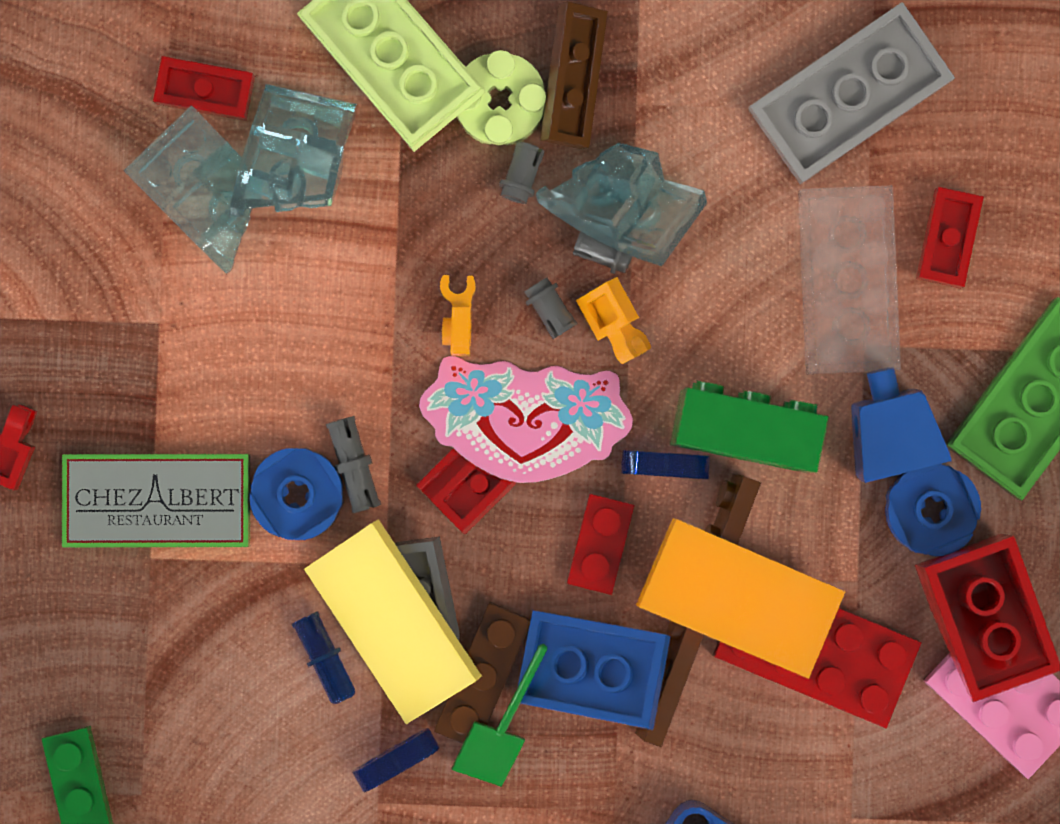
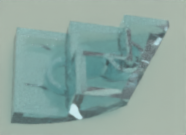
M266 84L242 156L230 203L229 215L236 217L244 216L246 209L274 206L275 212L291 211L297 207L317 208L331 206L342 176L344 148L355 118L356 104Z
M191 105L124 172L213 262L228 274L234 266L235 255L243 233L246 232L254 202L257 201L264 180Z
M622 143L615 144L600 153L596 159L585 162L573 169L572 178L551 191L544 186L536 193L539 204L572 227L618 251L659 266H663L707 205L704 190L664 180L658 152Z

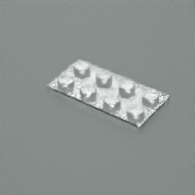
M893 185L800 189L798 191L806 375L871 372L888 367H894L895 371H900Z

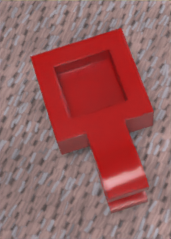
M19 404V406L12 405L2 433L0 432V485L13 491L19 489L35 446L25 443L23 440L34 423L37 411L22 404Z

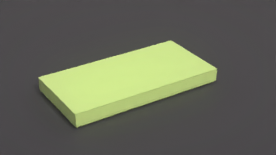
M312 0L297 13L303 23L414 152L485 93L481 84L408 0Z

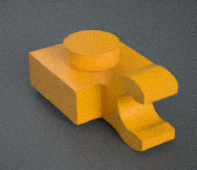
M443 275L440 281L442 295L452 304V318H443L442 345L451 346L450 354L452 356L471 357L472 297L476 290L473 276H467V288L461 294H455L450 291L449 275Z
M618 277L605 282L576 300L597 340L599 341L608 336L613 346L614 354L621 364L651 349L647 336L630 324L637 320L639 316Z

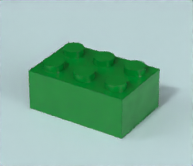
M697 381L693 383L692 388L687 387L680 391L669 445L803 473L818 472L829 417L816 414L818 405L795 400L784 402L783 407L771 405L770 395L743 390V393L738 392V397L723 395L725 386Z

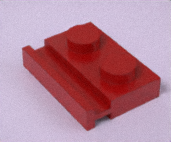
M453 448L416 486L466 535L517 482L504 480L484 471L465 459Z

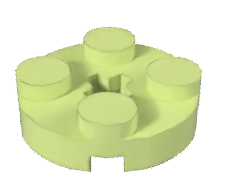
M503 50L482 55L466 66L468 71L484 88L485 93L457 116L463 129L475 140L489 145H512L528 138L542 121L546 101L543 80L534 66L524 58ZM495 88L498 91L509 90L511 92L508 97V101L511 104L510 108L504 110L499 106L494 110L491 109L488 105L492 100L489 92Z

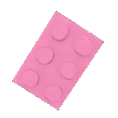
M949 653L923 680L1027 779L1060 746V680L1053 674L972 702Z

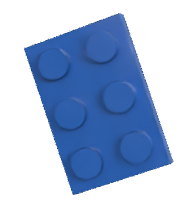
M533 610L518 686L538 646L545 644L547 651L520 704L653 730L671 636Z

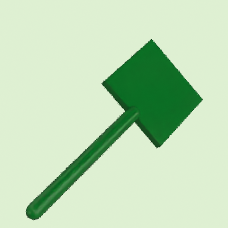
M545 644L538 646L498 727L494 728L474 721L451 767L453 771L502 787L525 742V738L506 732L547 651Z

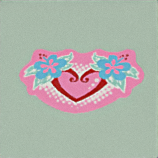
M455 356L443 358L440 363L437 380L421 396L419 405L423 417L435 428L436 439L441 445L452 446L460 455L475 466L494 476L517 483H532L553 479L570 473L586 465L591 460L606 459L612 452V446L627 436L633 422L629 409L619 396L620 380L614 372L602 371L593 375H581L559 366H551L538 372H528L507 361L477 365L468 363Z

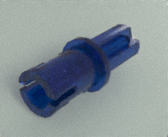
M319 611L292 623L291 625L295 629L310 659V662L306 664L308 668L313 666L329 701L334 705L351 698L355 694V688L338 655L341 649L340 647L335 649L320 618Z

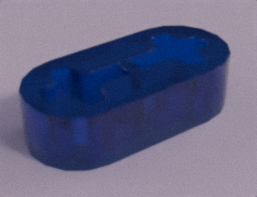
M622 450L621 474L709 479L710 456Z
M425 728L353 770L352 773L365 793L434 754L440 749V746L430 729Z

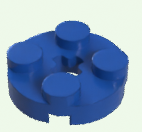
M286 448L268 456L257 467L253 476L254 479L251 484L250 506L253 515L267 532L287 540H307L322 534L335 522L344 504L343 483L340 474L337 473L335 466L325 456L310 449ZM292 481L297 486L306 484L309 492L305 495L307 503L302 507L297 502L288 504L284 498L290 493L287 485Z
M938 464L902 473L895 483L890 486L886 494L885 516L888 527L899 543L915 553L944 556L958 551L970 541L973 536L972 533L976 528L977 520H980L981 501L975 485L968 476L951 466ZM930 496L934 502L942 501L945 509L939 512L941 520L935 523L930 517L923 518L921 514V509L925 507L924 500Z

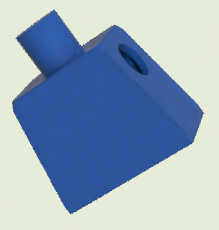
M894 367L882 368L866 373L872 399L856 402L851 406L856 477L867 483L952 461L947 445L923 391L915 388L900 391Z

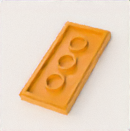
M672 518L636 606L809 679L845 591Z

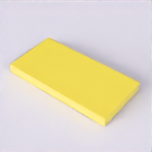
M379 519L304 568L405 724L418 718L482 677Z

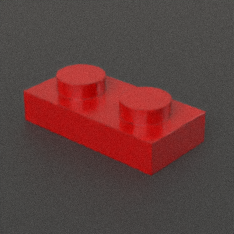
M161 56L153 102L156 105L247 121L255 75L252 72Z
M943 187L935 189L916 279L960 289L965 287L984 196Z
M589 493L567 584L612 595L635 505Z

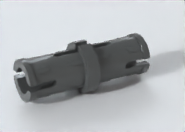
M355 416L326 424L339 463L334 466L338 474L342 473L352 506V513L381 505L368 466L373 464L370 455H365L356 426Z

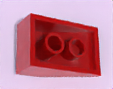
M998 534L962 547L954 553L937 556L914 565L930 610L972 702L1060 671V661L1013 535Z

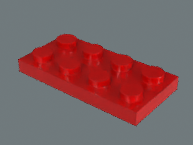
M838 608L809 679L721 641H718L713 656L887 729L922 642Z

